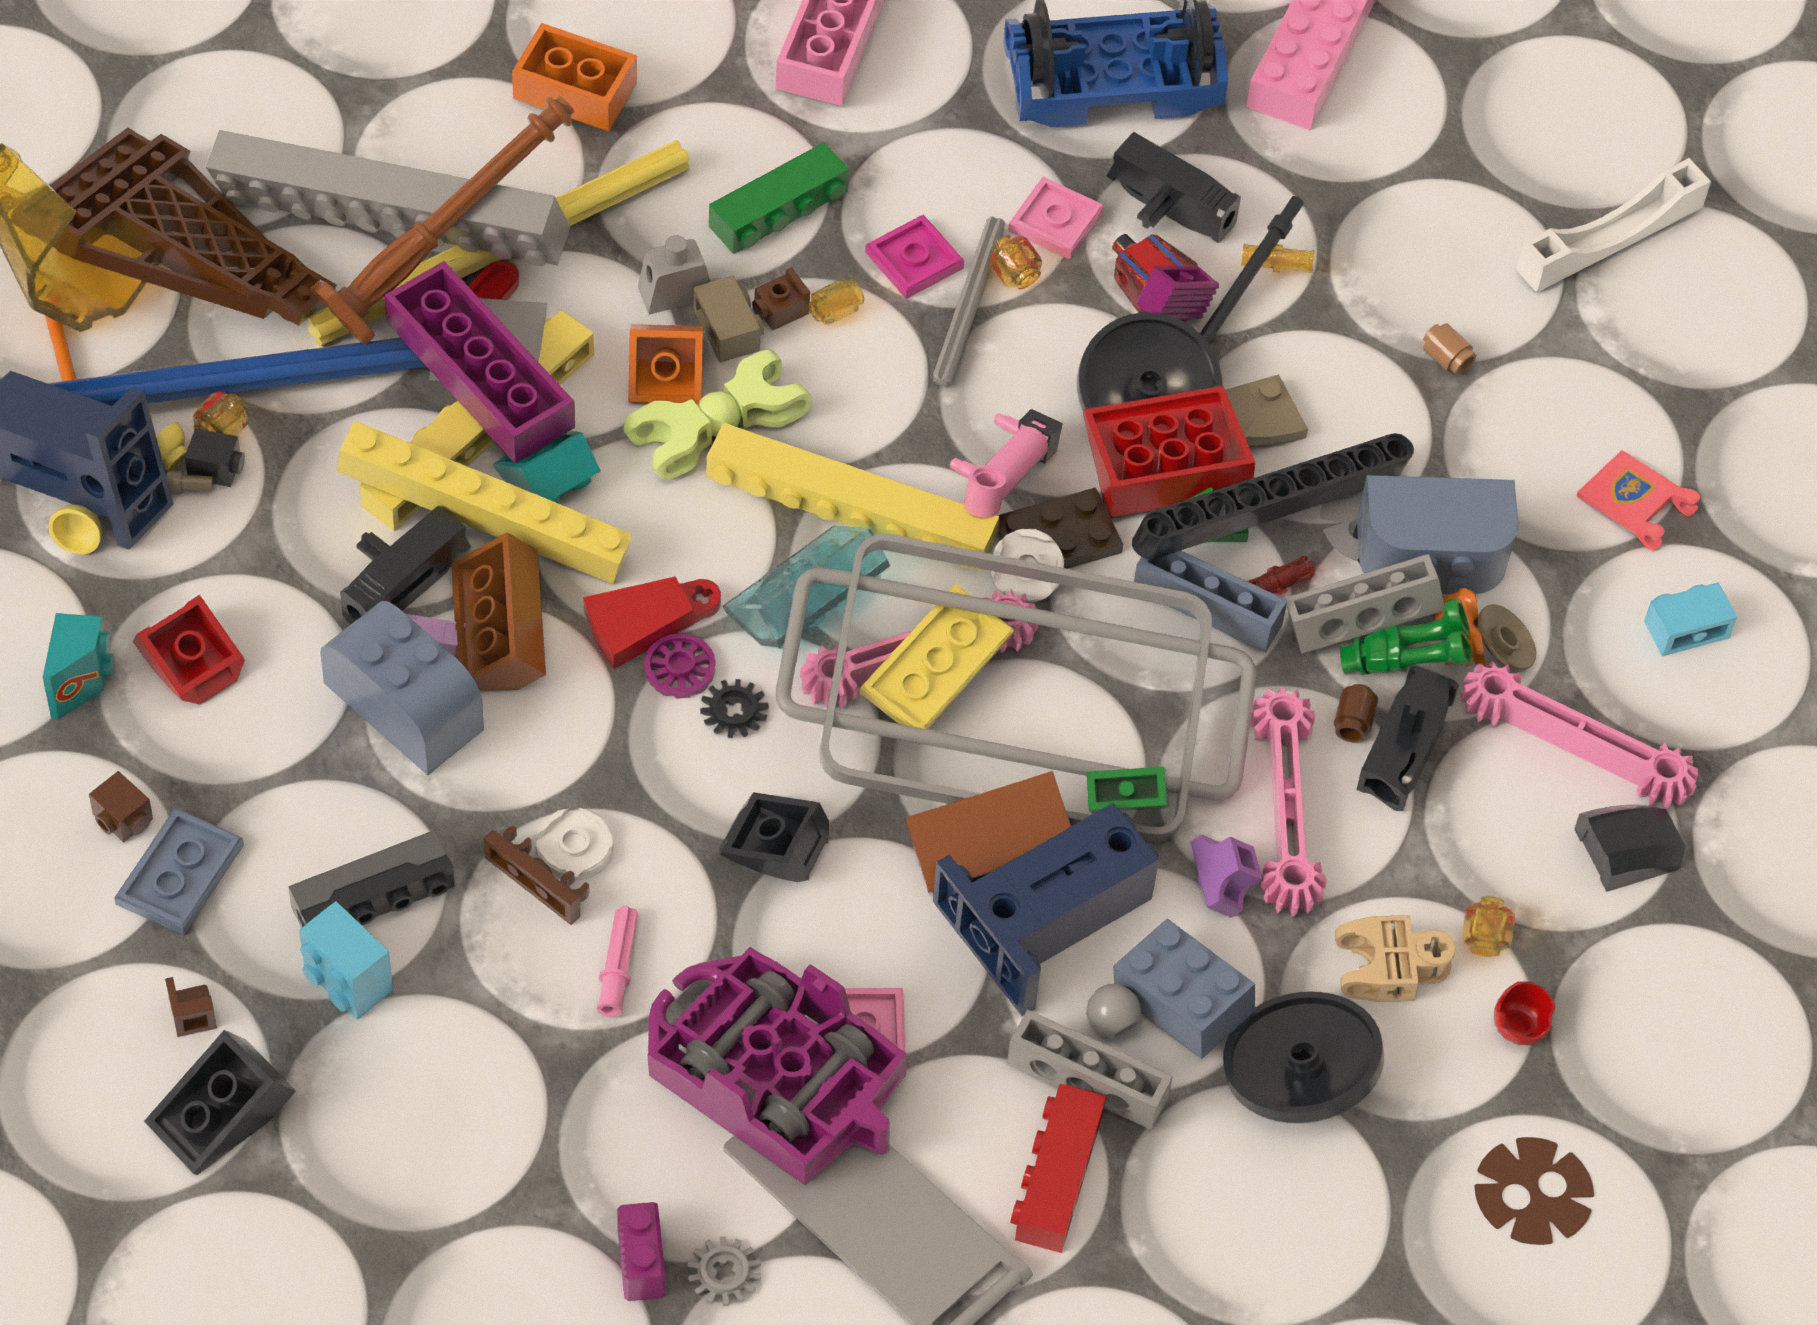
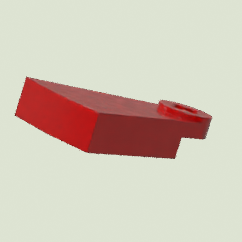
M676 576L583 597L584 613L595 642L612 667L616 669L646 652L658 639L670 634H677L698 621L715 615L721 607V591L716 583L708 579H697L679 583ZM702 593L704 597H708V603L703 604L701 600H696V595Z

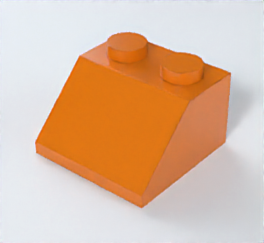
M630 325L628 402L651 403L653 401H670L673 403H684L693 399L698 404L702 395L703 326Z

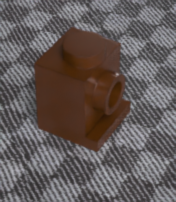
M791 267L786 269L785 275L755 288L752 307L755 314H758L761 320L764 319L773 331L809 314L810 290Z

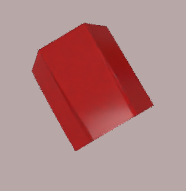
M200 595L188 601L184 607L152 627L148 626L137 633L133 640L134 645L175 695L182 701L199 705L236 682L245 662L243 655Z

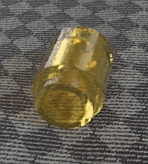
M853 278L848 280L840 279L812 293L809 309L816 321L830 325L858 311L859 306L864 304V294L860 285Z

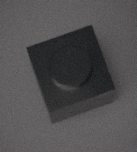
M195 428L184 457L187 475L213 476V484L231 487L235 474H241L245 461V454L240 452L238 436Z

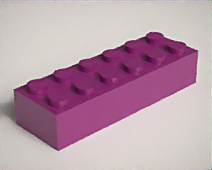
M445 261L384 295L386 322L515 464L575 428V401Z

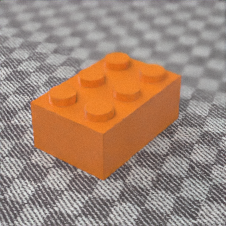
M541 23L512 70L513 99L546 109V98L551 97L556 100L561 96L575 111L570 116L571 119L609 132L637 84V55Z

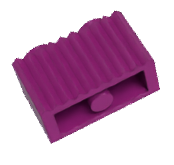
M1154 266L1136 304L1145 312L1165 314L1185 323L1187 319L1204 318L1203 313L1207 312L1206 307L1210 306L1209 301L1213 300L1216 289H1219V283L1198 266Z
M648 1202L620 1205L617 1209V1231L624 1298L627 1301L663 1298L666 1296V1277L658 1203Z

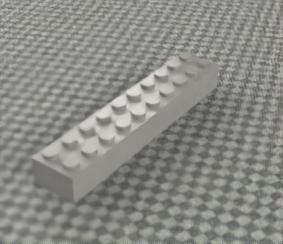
M223 130L218 132L206 166L215 184L232 204L238 206H245L246 203L258 205L260 208L274 213L279 210L288 211L303 219H311L312 216L323 218L327 222L338 226H343L345 223L353 224L368 232L388 231L396 237H400L411 229L414 223L420 222L422 224L470 180ZM496 184L440 236L437 241L438 246H443L444 243L453 244L467 252L475 253L478 250L491 252L496 257L502 259L517 257L537 266H544L545 263L558 266L570 226L555 196Z

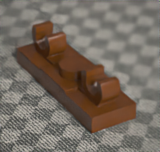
M508 827L502 836L494 829L491 830L484 837L485 859L570 925L580 918V903L586 900L590 893L587 882L579 889L569 888L575 881L574 872L572 871L564 873L560 881L552 875L550 867L542 859H534L529 855L532 849V840L529 837L521 844H513L511 842L517 837L516 827Z

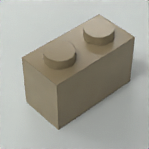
M734 275L694 287L693 310L701 326H703V330L719 363L760 351V336L764 335L762 320L758 314L753 315L750 309L751 301L745 287L740 288Z

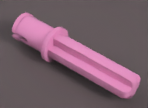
M622 906L615 911L606 965L599 976L602 987L597 1009L598 1013L607 1017H617L622 1014L625 987L631 982L628 970L638 912L629 906Z

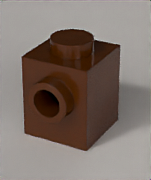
M119 771L89 793L92 814L95 816L99 827L108 835L114 833L123 843L131 836L142 833L148 827L150 821L153 820L150 799Z

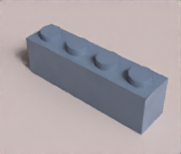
M1178 551L1151 560L1141 557L1136 565L1134 582L1183 591L1199 597L1207 605L1211 613L1213 628L1261 651L1266 652L1283 625L1287 600L1186 552ZM1169 606L1197 620V618L1190 611L1178 607Z

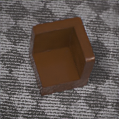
M173 977L165 978L177 1037L217 1029L213 1003L207 985L176 991Z

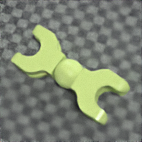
M767 349L744 358L737 367L736 376L724 384V392H710L702 397L698 404L693 399L684 403L653 401L629 414L625 420L623 430L626 436L638 446L652 442L664 443L655 450L653 469L661 479L670 480L695 468L701 451L712 445V436L717 437L723 423L735 427L740 424L743 429L753 425L780 428L804 416L810 409L812 396L799 383L782 387L772 386L780 378L782 360L773 350Z

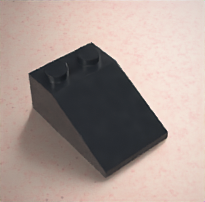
M223 1030L144 1122L193 1174L198 1175L267 1124L296 1090L246 1039Z

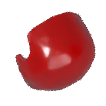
M1517 981L1508 987L1498 998L1494 1007V1025L1504 1039L1516 1045H1535L1546 1037L1547 1033L1551 1030L1552 1016L1556 1006L1545 988L1534 982Z

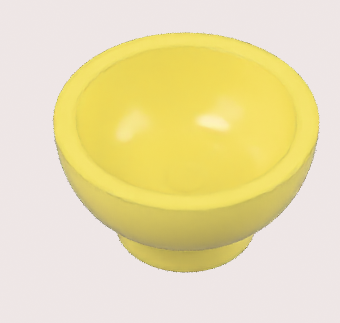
M178 422L170 424L156 435L166 471L176 468L185 459L184 457L187 449L184 447L185 434Z
M76 504L64 506L58 509L49 520L48 528L53 541L65 551L81 555L89 554L98 547L101 541L102 526L99 515L84 506Z

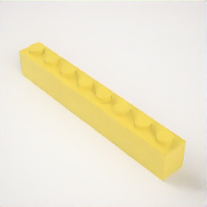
M560 310L551 319L545 320L539 363L560 385L594 355V333L563 310ZM457 400L454 404L444 407L431 424L420 428L409 443L462 465L469 466L495 441ZM363 482L360 485L362 508L393 531L422 507Z
M357 421L353 422L339 450L336 471L338 473L431 511L439 505L461 523L495 537H500L508 532L536 549L539 555L610 584H614L626 558L632 533Z
M723 423L707 455V478L713 479L722 485H731L748 491L757 497H766L778 501L789 508H798L813 513L821 519L833 520L851 526L859 532H868L874 535L892 534L989 554L997 539L999 516L997 515L988 518L972 515L962 503ZM959 565L964 568H973L982 571V569Z

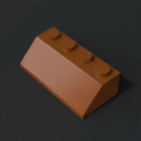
M507 532L451 563L454 620L456 621L455 630H457L458 643L456 655L460 663L470 673L480 691L519 690L546 675L538 552Z

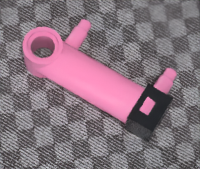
M1030 409L1020 420L1004 416L1000 413L997 414L994 418V423L1003 430L1014 434L1008 442L985 465L975 466L957 458H954L950 463L951 469L968 478L964 499L966 510L972 515L984 518L997 515L1000 511L1002 500L1038 462L1046 464L1057 452L1063 423L1033 409Z

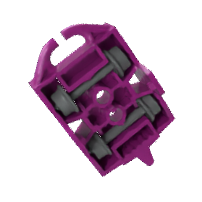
M749 947L741 956L698 963L687 967L674 977L672 982L681 991H684L693 982L699 980L712 981V984L673 1025L667 1021L666 1012L675 1001L674 996L668 990L663 989L652 1003L648 1017L647 1056L649 1076L802 1184L807 1185L853 1144L878 1154H886L889 1151L890 1122L881 1110L906 1076V1053L878 1030L854 1015L850 1010L845 988L813 965H808L801 979L780 963ZM805 1015H807L808 1017H810L811 1019H813V1020H814L815 1022H817L819 1025L815 1024L813 1021H811L810 1019H808L807 1017H805ZM679 1044L687 1049V1054L679 1049ZM759 1046H766V1047H768V1048L765 1049V1050H757V1049H755L756 1047H759ZM788 1068H798V1069H800L799 1071H796V1072L786 1071V1069H788Z

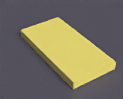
M957 584L948 591L971 596ZM935 605L860 687L859 693L896 723L928 729L1013 635L1014 629L996 616Z

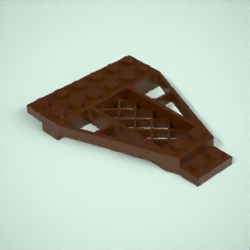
M126 128L14 213L12 220L14 225L72 259L265 319L274 311L283 319L299 326L323 305L310 288L319 280L327 282L334 289L337 287V284L307 268L294 254L268 240L188 160L191 151L163 134L150 141L130 128ZM177 178H182L206 203L175 186L172 182ZM134 213L147 214V216L135 215ZM159 215H169L171 217H159ZM165 231H174V232H178V234H177V233H165ZM190 233H202V235H191ZM108 234L143 254L134 259L93 246L92 244L103 235ZM196 249H208V251H196ZM220 250L232 251V253L220 252ZM152 263H160L169 269L153 265ZM226 267H238L239 269H227Z

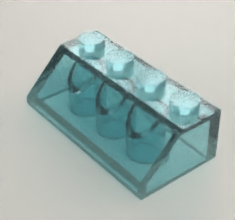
M832 526L722 607L761 646L783 649L794 589L798 578L807 570L815 567L851 573L859 545L868 537L874 536L871 528ZM876 550L863 558L860 568L861 575L881 578L880 573L891 566L883 550ZM827 583L813 584L809 591L802 631L823 622L826 618L825 614L831 609L844 606L846 604L848 587Z

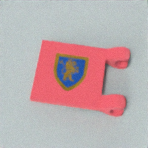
M1623 450L1577 492L1578 498L1634 533L1642 544L1652 551L1662 545L1663 541L1660 538L1664 535L1665 531L1659 524L1648 521L1670 500L1682 514L1687 517L1692 516L1698 510L1696 504L1700 500V495L1696 491L1677 486Z

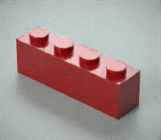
M1060 1083L1056 1097L1048 1096L1042 1119L1048 1121L1045 1132L1037 1131L1032 1148V1154L1038 1155L1035 1166H1026L1021 1188L1027 1190L1024 1201L1016 1200L1010 1223L1017 1225L1015 1241L1062 1253L1103 1117L1106 1101L1105 1095Z

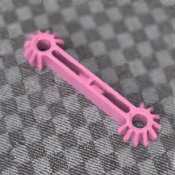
M1012 589L1007 592V595H1002L995 590L992 598L983 597V599L1036 609L1035 604L1027 603L1026 593L1016 597ZM999 617L1001 620L1011 621L1005 623L1014 629L1013 635L1000 648L1002 654L1007 647H1012L1018 653L1022 644L1030 645L1034 633L1038 630L1037 624ZM912 631L845 652L836 703L844 709L847 699L856 701L859 696L860 687ZM838 644L831 651H828L821 645L820 649H818V654L809 652L806 657V664H803V667H801L802 690L804 694H811L813 705L824 701L827 708L832 678L827 676H833Z
M1492 661L1488 668L1478 663L1473 672H1468L1463 681L1464 687L1460 694L1461 701L1466 703V714L1477 713L1478 723L1486 718L1491 721L1493 727L1498 723L1499 719L1638 785V797L1648 796L1650 806L1658 801L1662 803L1664 809L1670 807L1671 802L1680 807L1685 802L1686 797L1690 798L1693 795L1698 778V768L1692 766L1693 756H1681L1680 746L1672 751L1664 743L1660 746L1659 750H1656L1521 685L1520 673L1510 674L1509 664L1503 668H1497L1494 661Z
M1282 685L1278 689L1277 694L1267 689L1263 694V698L1255 700L1250 727L1255 728V740L1267 739L1270 742L1277 862L1267 861L1262 871L1263 880L1260 881L1259 886L1260 890L1265 892V904L1276 903L1275 909L1277 914L1286 908L1289 909L1292 917H1294L1298 913V908L1309 914L1314 904L1319 905L1323 899V889L1326 887L1327 879L1326 875L1321 874V862L1310 863L1306 860L1298 740H1308L1310 738L1315 714L1314 711L1310 710V698L1299 699L1298 689L1292 694L1286 693ZM1281 745L1287 748L1289 779L1283 778ZM1286 821L1292 822L1294 856L1288 853ZM1287 881H1295L1299 883V885H1292Z

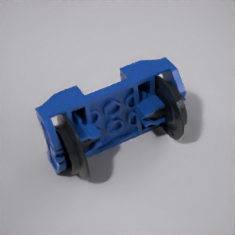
M1036 0L1033 13L1024 14L1022 23L1016 18L1005 19L1003 44L1005 54L1011 64L1019 121L1030 120L1049 127L1087 125L1090 106L1151 102L1155 119L1191 116L1211 106L1225 104L1228 85L1226 48L1222 40V33L1218 32L1220 24L1217 21L1216 8L1205 0H1180L1179 10L1050 20L1045 1ZM1202 73H1210V85L1199 86ZM1031 87H1039L1043 99H1032Z

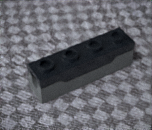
M433 830L288 886L292 910L302 928L335 901L361 925H366L385 913L404 910L412 903L429 896H440L448 889L455 887L453 865L449 857H447V853L436 831Z

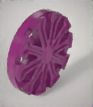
M684 633L664 636L654 642L646 653L644 664L646 679L656 691L664 696H675L676 699L690 698V695L702 693L712 682L716 666L714 653L706 642L696 636ZM685 643L690 644L688 649H684L682 646ZM671 644L675 649L670 651L666 645ZM697 652H704L703 654L694 657V655ZM655 653L661 654L664 658L655 657L654 655ZM708 664L709 666H708V667H702V666H700V665ZM658 667L660 669L652 670L651 668ZM696 676H701L704 678L702 680H699ZM666 677V679L663 682L659 681V679ZM677 680L678 688L671 687ZM685 680H687L692 686L686 687Z

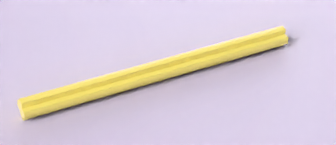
M675 140L556 197L569 226H572L690 169L687 162L690 158L686 149H682L680 142ZM456 245L422 261L397 287L443 261L462 279L502 258L482 250H478L475 253L467 252ZM384 297L368 309L369 313L363 318L366 324L386 315ZM327 307L307 318L309 323L307 325L311 336L315 337L319 346H323L350 333Z

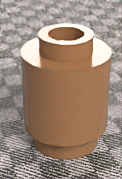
M1448 323L1441 326L1438 324L1434 325L1423 338L1425 341L1423 350L1448 373L1453 372L1459 376L1466 372L1476 360L1477 355L1472 351L1473 346Z

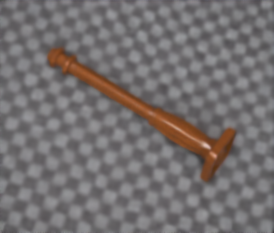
M561 96L556 100L551 97L546 98L545 105L547 108L539 116L530 113L527 118L530 124L427 220L422 224L420 222L414 223L411 229L381 251L347 288L344 286L337 292L330 284L322 280L317 281L310 288L316 297L359 342L367 345L375 337L373 330L363 320L369 313L368 309L380 301L385 294L394 290L402 283L431 250L437 248V239L544 140L550 143L555 140L553 131L561 124L567 127L571 126L572 119L570 116L575 111Z

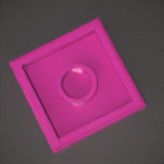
M924 214L867 243L865 246V253L905 299L964 269V259Z

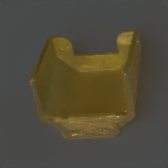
M1 143L0 247L29 307L79 332L92 328V322L108 315L116 318L125 314L147 282L72 259L58 252L53 245L76 214V210L22 161L20 154L16 150ZM108 234L103 235L92 244L93 246L134 259L143 254ZM152 263L153 265H156V266H159V265H160V263Z

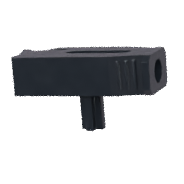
M1135 132L1114 152V163L1106 176L1113 181L1118 178L1122 187L1132 197L1146 204L1137 215V219L1142 221L1144 228L1148 229L1150 226L1154 228L1166 216L1185 228L1209 236L1215 242L1220 243L1236 224L1241 196L1229 191L1209 174Z
M438 505L391 546L373 532H365L356 547L370 558L372 562L366 566L348 587L340 591L344 618L352 624L380 601L390 602L401 611L407 608L449 571L451 563L456 560L460 552H465L471 548L465 536L466 526Z
M1418 665L1410 667L1405 685L1397 693L1361 769L1356 790L1373 795L1394 811L1404 810L1408 795L1416 786L1440 735L1448 706H1452L1455 701L1459 687L1455 680Z

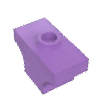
M1203 834L1190 841L1198 869L1197 879L1203 889L1207 908L1231 918L1242 912L1245 894L1253 885L1263 880L1254 847L1233 837H1228L1222 842H1218Z

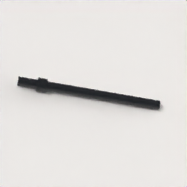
M1292 196L1280 215L1277 214L1273 217L1267 226L1268 233L1201 330L1200 334L1208 344L1211 343L1279 240L1285 239L1292 229L1293 225L1291 222L1304 205V202L1299 197Z

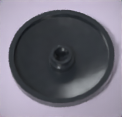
M1150 312L1126 315L1104 326L1086 347L1077 373V394L1082 410L1222 386V373L1219 362L1205 338L1193 327L1177 318Z
M1296 992L1278 996L1255 1007V1012L1229 1034L1223 1051V1064L1231 1092L1247 1109L1259 1116L1278 1122L1309 1123L1337 1116L1362 1101L1371 1092L1380 1078L1384 1065V1049L1381 1033L1375 1020L1357 1003L1331 993Z

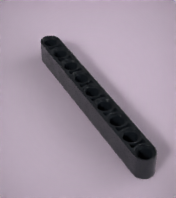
M1388 434L1150 511L1145 515L1133 536L1132 547L1142 558L1149 560L1157 559L1363 491L1367 475L1400 476L1414 454V446L1402 434Z

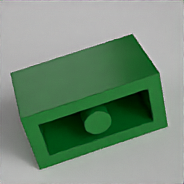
M1164 766L1086 772L1088 807L1091 813H1096L1112 803L1120 811L1169 808L1167 769Z

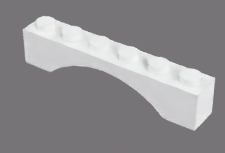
M1688 158L1662 171L1632 199L1602 218L1570 229L1550 228L1522 242L1516 270L1536 292H1539L1702 209L1711 181Z

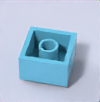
M336 901L299 929L301 940L300 952L304 962L303 973L314 986L321 985L329 992L332 1003L340 1011L344 1012L347 1010L356 1019H359L393 991L389 951Z

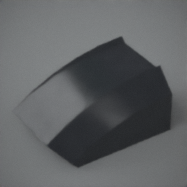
M753 792L737 814L720 846L719 854L737 864L769 876L793 882L809 880V874L825 844H828L829 820L820 802Z
M1639 804L1598 808L1579 813L1574 828L1580 842H1583L1606 892L1678 870L1686 848L1670 815L1664 808Z

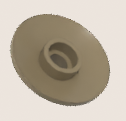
M1490 604L1484 607L1478 616V626L1487 650L1503 664H1509V667L1522 671L1530 668L1536 660V648L1526 626L1514 613L1503 606Z

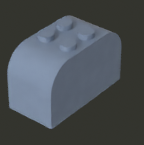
M1367 475L1357 514L1359 560L1363 573L1365 574L1429 554L1437 573L1442 593L1454 594L1460 588H1467L1475 594H1481L1494 589L1504 578L1519 527L1515 480Z
M380 601L321 647L320 655L324 684L426 775L433 772L484 730L482 696L470 673L458 659L392 603Z

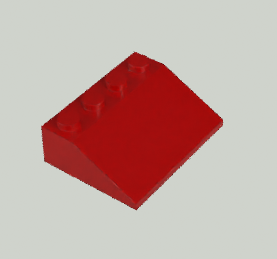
M1224 386L1083 409V417L1101 493L1111 518L1156 510L1190 499L1209 488H1213V491L1254 478L1255 460Z

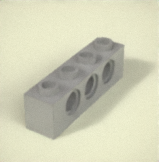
M1429 554L1284 598L1287 600L1288 615L1301 654L1443 611L1444 608L1439 579Z
M1028 1009L1010 1040L1007 1064L1057 1087L1062 1083L1105 1095V1109L1152 1130L1168 1100L1172 1075Z

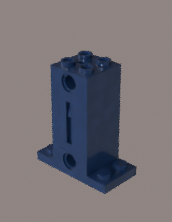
M11 370L0 380L1 479L70 504L84 506L92 512L109 517L117 546L128 550L174 504L144 391L132 387L113 406Z
M1112 803L973 882L965 866H958L951 855H947L936 863L933 903L1020 1015L1024 1016L1027 1009L1033 1011L1036 1006L1041 963L1152 899L1159 855L1153 844L1149 841L1145 842L1138 834L1131 817L1126 813L1122 814L1116 805Z

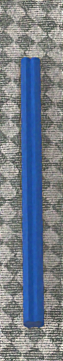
M399 337L370 341L367 345L360 342L49 384L113 406L132 387L144 391L147 404L210 396L213 392L220 391L233 393L427 366Z

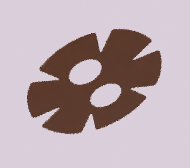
M1536 1137L1517 1138L1516 1144L1519 1160L1504 1144L1494 1147L1482 1159L1477 1172L1498 1183L1475 1184L1474 1186L1479 1208L1494 1228L1500 1229L1516 1217L1510 1235L1511 1239L1527 1244L1546 1245L1553 1243L1549 1222H1552L1566 1238L1571 1237L1584 1226L1592 1210L1571 1198L1593 1197L1594 1189L1586 1167L1572 1152H1569L1553 1164L1558 1144L1547 1139ZM1556 1172L1563 1176L1567 1185L1566 1191L1558 1197L1545 1195L1538 1186V1180L1542 1174ZM1511 1184L1522 1185L1530 1194L1529 1204L1523 1209L1508 1207L1502 1199L1504 1188Z

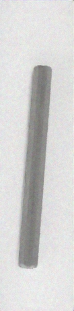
M992 216L986 220L933 373V382L936 385L949 387L954 379L1005 230V222L1001 218L997 219Z

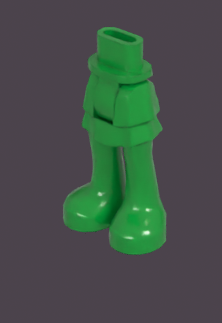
M1455 598L1445 602L1443 617L1436 621L1397 627V625H1394L1386 630L1381 629L1364 637V642L1361 637H1357L1354 640V644L1341 646L1340 657L1344 674L1359 671L1361 675L1394 673L1395 671L1407 672L1409 666L1425 663L1452 662L1458 666L1470 664L1472 661V649L1468 640L1470 638V629L1461 599ZM1445 640L1433 645L1407 649V646L1416 643Z

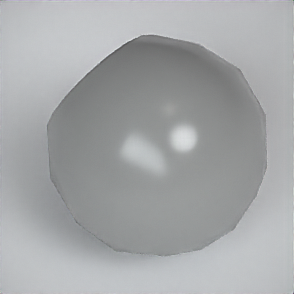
M1107 984L1098 988L1088 1000L1086 1015L1090 1026L1099 1035L1113 1039L1132 1029L1140 1022L1142 1007L1138 996L1130 988L1119 984Z

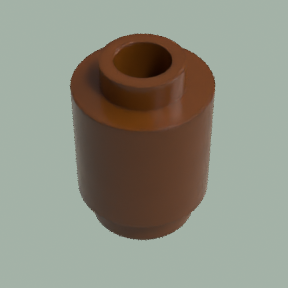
M1354 684L1342 690L1334 719L1336 735L1342 740L1352 743L1362 742L1366 735L1371 732L1378 705V696L1371 688L1363 684Z

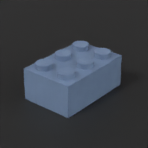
M1168 918L1113 965L1114 984L1128 987L1138 996L1142 1007L1141 1014L1200 1059H1203L1255 1012V983Z

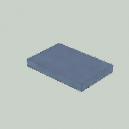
M174 808L114 897L115 904L185 935L244 846L243 838Z

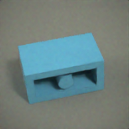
M1717 582L1709 585H1695L1687 591L1672 595L1669 593L1659 595L1654 600H1651L1644 622L1663 657L1730 638L1737 616L1722 587Z

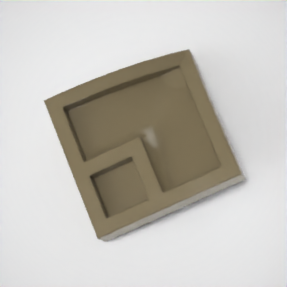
M1279 374L1226 389L1248 445H1275L1307 437L1308 428Z

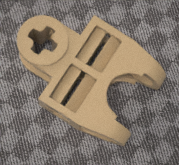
M1410 915L1371 916L1346 922L1335 930V941L1338 947L1352 950V953L1360 954L1370 962L1367 965L1359 966V970L1345 973L1340 978L1341 991L1350 998L1374 1002L1415 1001L1418 983H1440L1450 974L1451 961L1456 949L1453 939L1445 932L1439 930L1412 932ZM1432 940H1434L1433 947H1430ZM1434 967H1437L1436 973L1433 974Z

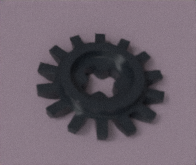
M735 679V686H728L727 681L722 680V688L720 690H717L713 685L708 688L713 697L710 698L703 695L701 701L710 707L700 708V714L711 716L704 720L706 726L718 723L713 730L715 734L718 735L727 727L728 738H733L734 730L738 728L741 735L747 737L748 732L745 726L758 731L761 726L755 721L767 720L768 715L759 712L768 709L769 705L768 702L758 703L765 694L763 691L753 694L752 690L755 684L750 682L744 688L741 687V679ZM736 703H740L743 714L735 713L732 717L728 716L726 705L734 706Z

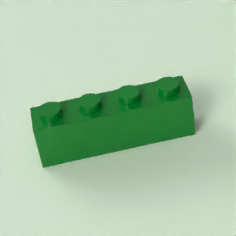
M823 142L710 203L709 228L733 254L743 248H749L763 237L773 232L781 231L787 224L796 219L812 214L818 207L829 201L841 198L844 193L848 192L849 169Z

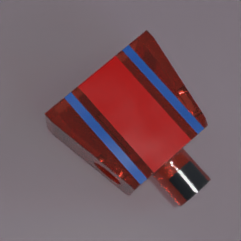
M1123 234L1112 245V250L1118 255L1115 263L1114 279L1138 313H1145L1136 302L1154 266H1198L1190 257L1160 236L1154 234L1138 243L1128 234Z

